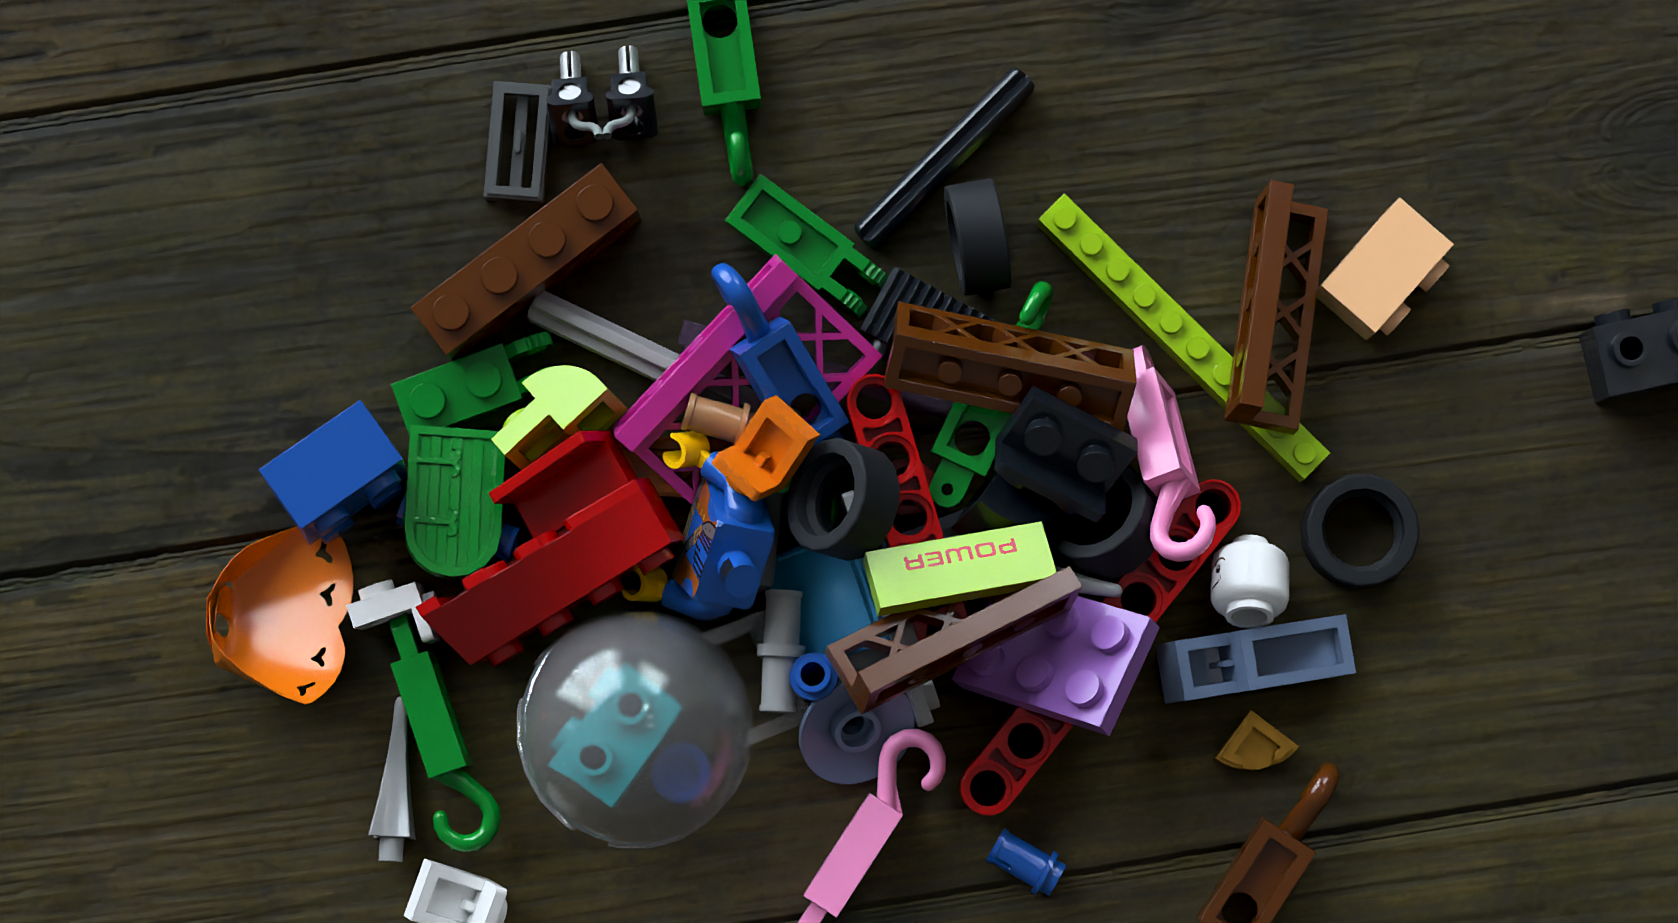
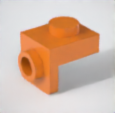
M775 395L762 402L736 444L718 452L712 464L726 477V481L732 489L753 501H758L786 487L821 434Z

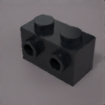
M1678 297L1652 304L1653 314L1631 318L1630 309H1622L1595 316L1596 326L1579 334L1595 403L1678 385Z

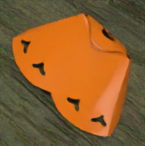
M296 526L246 546L231 559L221 572L207 597L206 635L217 667L276 694L306 705L313 703L325 694L335 683L341 672L345 658V645L338 626L348 612L346 605L352 603L353 571L351 559L341 536L327 544L326 552L333 559L332 563H328L325 559L316 556L321 547V538L309 545ZM228 582H231L232 589L226 585ZM332 584H335V588L330 594L332 605L327 606L325 599L320 596V593L329 589ZM218 613L228 622L229 633L226 637H222L217 631L216 621ZM322 648H326V652L322 656V660L325 664L323 667H321L317 662L312 661L311 659L314 656H316ZM315 682V685L306 689L305 695L300 696V691L297 687Z

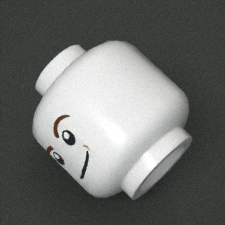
M1242 535L1235 538L1232 543L1224 545L1214 554L1211 563V603L1215 610L1223 615L1230 624L1241 628L1263 627L1273 622V619L1286 609L1289 601V561L1281 549L1273 544H1269L1264 537Z

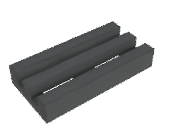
M494 81L483 196L485 200L497 201L502 199L515 203L527 201L532 202V204L544 205L551 132L546 99L552 96V85ZM507 95L517 96L510 182L509 186H499ZM530 97L539 98L532 185L531 188H523Z

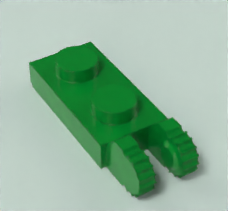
M761 174L725 219L726 225L770 258L777 254L813 290L819 294L823 291L829 298L855 317L860 318L867 309V305L864 304L862 298L856 293L846 289L832 279L842 263L845 262L868 284L880 289L883 288L889 277L882 269L855 250V243Z
M547 331L536 333L516 340L507 346L501 343L392 383L391 387L408 434L410 425L452 428L525 401L523 397L531 393L522 382L531 375L517 381L511 362L546 351L547 348L553 345L550 333Z

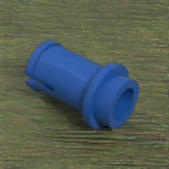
M815 652L799 657L792 665L789 675L790 683L795 693L809 704L813 701L823 700L831 695L838 681V674L827 656ZM812 671H816L817 675L824 676L823 681L816 686L807 685L812 678Z
M1004 827L985 862L994 864L1032 886L1030 893L1036 895L1040 891L1049 896L1066 867V864L1057 860L1059 853L1053 851L1049 855L1010 833V830Z

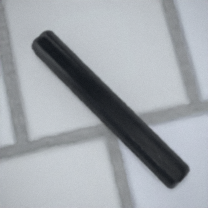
M1016 67L1011 68L856 222L854 230L858 237L873 249L878 248L1033 93L1035 86L1031 79Z

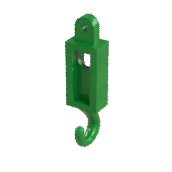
M687 0L704 116L721 114L732 181L738 186H746L753 180V167L745 110L762 108L747 1ZM731 10L736 16L737 26L729 36L715 38L704 30L703 19L706 13Z
M1039 281L1035 283L1015 326L1040 330L1053 297V288L1048 282ZM954 402L931 450L934 455L942 458L929 488L932 499L936 504L947 509L955 508L964 501L976 475L987 480L989 479L995 466V438L1012 413ZM971 421L982 423L987 427L990 434V440L985 451L975 456H969L959 451L955 442L961 425ZM946 485H951L953 487L952 494L944 495L943 488Z
M407 613L390 618L391 630L401 660L390 665L428 778H432L461 792L479 807L483 816L478 830L472 834L463 835L451 829L447 813L440 810L433 815L434 830L439 839L451 849L464 853L479 851L490 844L499 831L501 821L500 807L492 794L463 769L473 764L436 654L430 651L422 652L414 626Z

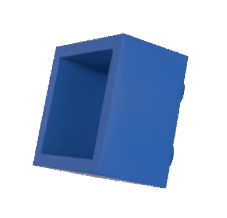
M361 399L258 469L269 489L309 545L321 538L324 544H328L343 535L354 525L350 518L352 515L368 504H371L373 509L376 510L392 501L404 490L400 482L407 478L403 458Z

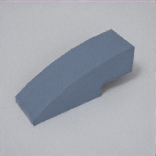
M1346 614L1155 645L1165 704L1356 673Z

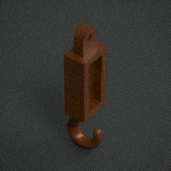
M1326 762L1318 768L1302 792L1300 801L1279 826L1261 816L1199 911L1197 918L1200 922L1228 923L1222 915V907L1230 895L1234 893H1246L1255 900L1257 912L1250 923L1272 922L1316 854L1312 848L1300 840L1324 809L1337 787L1340 777L1339 769L1335 764Z

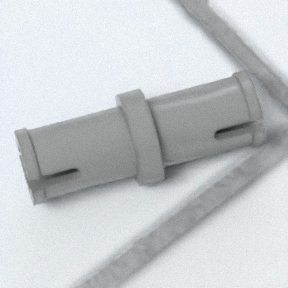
M778 589L765 590L763 644H757V657H763L762 693L759 711L797 713V694L791 686L789 675L795 661L805 654V646L800 645V613L803 592Z

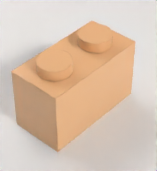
M1399 197L1318 287L1316 297L1365 340L1370 338L1379 329L1388 336L1410 312L1411 309L1403 302L1417 286L1427 292L1448 269L1450 265L1442 257L1454 244Z

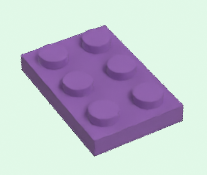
M1077 596L1069 611L958 666L952 680L962 689L1110 736L1160 627L1151 617ZM989 601L986 608L991 606L993 602Z

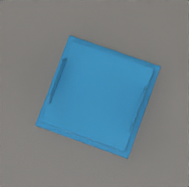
M801 545L776 555L773 585L769 588L770 590H795L803 592L800 613V645L805 646V654L815 652L826 656L825 650L828 645L882 619V616L877 617L862 558L845 561L814 552ZM888 635L882 637L884 639L890 640ZM862 647V648H860V649H858V650H856V651H854V652L848 654L847 656L852 655V654L857 653V652H860V651H863V650L868 649V648H867V647Z

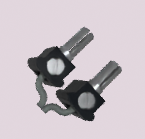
M629 45L631 72H628L626 46L621 47L618 51L619 74H610L611 91L606 93L610 122L604 127L603 132L598 126L594 96L592 93H589L587 76L581 77L580 55L575 51H571L572 77H570L567 51L560 55L561 79L551 80L552 96L546 99L554 144L559 146L589 144L602 138L609 139L611 134L612 138L618 141L653 138V136L658 134L653 89L648 87L646 71H639V53L636 47Z

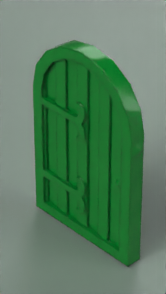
M410 425L405 515L402 523L404 525L406 549L416 565L432 576L448 580L466 578L481 568L485 569L496 555L503 530V504H494L488 493L504 483L505 455L491 440L499 431Z

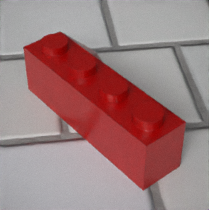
M649 478L634 479L565 519L563 523L566 528L556 533L555 529L549 530L517 547V550L513 552L516 559L506 564L505 560H502L485 569L481 568L462 579L465 590L461 593L441 598L433 596L417 605L416 609L420 616L469 665L490 660L493 667H497L525 650L520 640L539 629L543 637H546L572 622L575 618L570 610L589 599L594 607L625 589L620 579L640 568L645 576L672 561L675 556L671 548L684 541L685 538Z

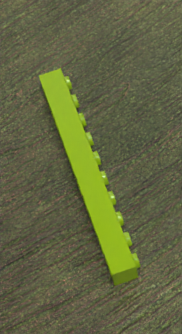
M1064 193L1038 219L1036 226L1226 410L1233 357ZM1266 390L1262 411L1284 415L1285 408ZM1300 423L1299 430L1294 435L1240 424L1298 482L1303 481L1330 454Z

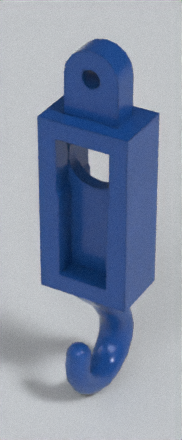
M726 263L715 265L711 270V277L724 301L735 309L746 335L745 339L729 350L761 403L765 399L777 395L790 406L796 396L810 393L820 407V414L807 423L821 434L812 448L821 441L834 438L844 439L838 429L850 421L791 322L778 316L768 323L753 292L742 276Z

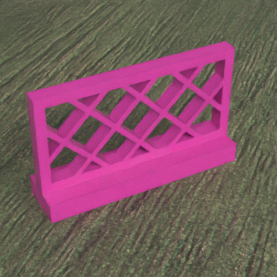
M777 254L747 284L753 292L767 322L771 318L774 320L780 316L779 310L796 292L802 295L814 307V332H797L801 341L814 340L815 364L826 382H837L831 388V391L838 403L849 392L854 382L863 377L883 356ZM727 305L612 426L614 436L631 452L634 451L691 505L699 484V471L701 469L697 466L672 469L649 447L665 430L681 429L682 420H676V418L686 409L691 392L699 395L707 386L731 385L732 406L739 407V385H750L746 376H739L738 363L729 349L745 339L746 335L735 309L730 305ZM822 315L839 331H822ZM848 339L864 354L847 372L823 373V340ZM731 362V377H716ZM817 402L806 416H801L806 422L820 414V407ZM676 471H691L692 486Z

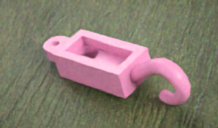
M1141 345L1132 349L1134 350L1137 384L1127 418L1131 434L1138 441L1137 458L1143 481L1158 497L1150 524V540L1154 549L1163 558L1176 562L1189 561L1204 553L1211 544L1216 531V518L1209 506L1201 505L1196 512L1200 520V528L1197 534L1192 539L1180 543L1172 541L1169 537V528L1181 501L1201 491L1175 392L1155 369L1146 347Z
M903 729L890 736L883 744L878 764L877 797L871 793L867 795L804 892L803 896L811 900V903L798 923H820L827 912L837 918L902 818L903 814L896 785L897 758L902 750L908 747H917L928 755L930 770L921 781V786L924 790L931 791L940 784L946 772V755L942 744L932 733L920 729Z

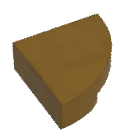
M1248 710L1213 758L1232 768L1259 770L1283 762L1299 746L1252 710Z

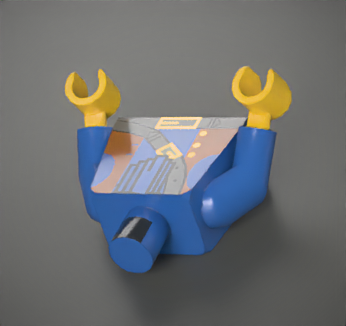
M694 431L671 433L670 437L680 444L681 450L664 452L663 460L666 465L672 469L695 466L701 469V478L683 532L685 540L680 542L670 573L673 579L668 582L667 575L661 568L645 576L640 568L633 572L638 573L640 576V590L624 589L622 594L630 601L657 602L662 599L664 607L702 621H710L725 616L732 611L733 607L750 609L754 603L774 541L775 530L765 498L753 501L730 487L726 477L712 464L718 451L710 454V444L704 434Z

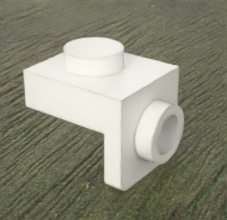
M393 580L382 581L360 589L358 593L361 600L346 605L353 628L365 630L388 622L390 618L405 613H413L422 642L432 644L441 641L440 635L420 616L416 609L417 605L433 596L438 598L435 591L425 593L424 587L420 583L412 582L395 588Z
M424 858L404 916L418 923H504L507 914V901L505 900L507 889L488 878Z

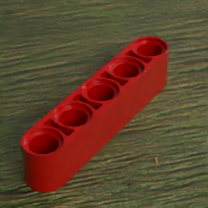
M868 374L857 379L850 387L847 396V413L856 443L877 451L886 445L898 446L905 451L908 457V468L903 474L897 476L900 485L899 504L905 502L917 504L922 508L926 519L924 528L915 535L901 534L892 525L891 530L885 537L888 548L943 539V532L900 391L884 388V376L880 374ZM868 388L883 390L891 400L890 411L880 419H870L863 416L856 405L857 397L862 391ZM963 601L956 602L952 617L960 620L968 617ZM947 605L934 612L945 615ZM920 621L912 622L918 642L927 638L926 631L929 624Z

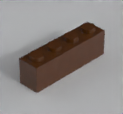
M600 163L410 308L452 361L463 358L529 308L536 296L538 297L544 291L550 292L640 224L642 220L638 209L604 165Z

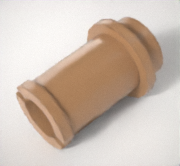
M691 392L681 429L731 442L732 446H734L756 412L750 411L751 405L744 403L743 408L701 397Z

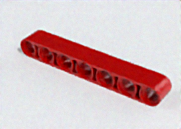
M1216 479L1200 482L1201 492L1184 498L1174 514L1169 528V537L1186 542L1192 539L1200 528V520L1196 514V500L1198 496L1208 492L1214 493L1222 499L1225 505V516L1220 523L1216 524L1213 540L1204 553L1193 560H1189L1182 570L1173 571L1164 567L1160 562L1158 552L1154 550L1151 557L1135 571L1119 577L1115 582L1122 587V591L1128 585L1134 584L1144 587L1150 593L1152 604L1148 614L1145 616L1151 617L1155 623L1236 523L1240 515L1241 502L1238 493L1230 484ZM1121 596L1117 598L1103 597L1100 603L1123 609ZM1016 706L963 772L959 782V793L964 804L970 810L980 815L992 816L1003 812L1010 806L1074 725ZM1022 723L1033 726L1039 732L1041 739L1037 753L1026 759L1015 756L1008 745V736L1011 730L1016 725ZM985 770L997 773L1003 783V793L1000 799L988 806L977 803L972 798L970 792V783L973 777Z

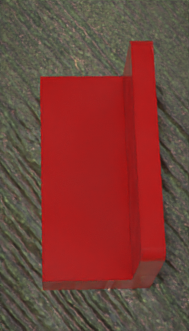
M610 430L579 431L488 494L494 504L514 503L534 538L552 529H555L556 533L566 528L563 523L565 519L638 478Z

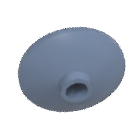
M839 681L831 695L823 700L813 701L807 708L799 728L801 754L810 769L827 781L838 784H857L878 777L879 756L883 744L890 736L903 729H914L915 716L912 705L904 693L861 715L842 681ZM857 717L854 722L845 725L850 719ZM907 748L900 752L897 758V762L904 755Z

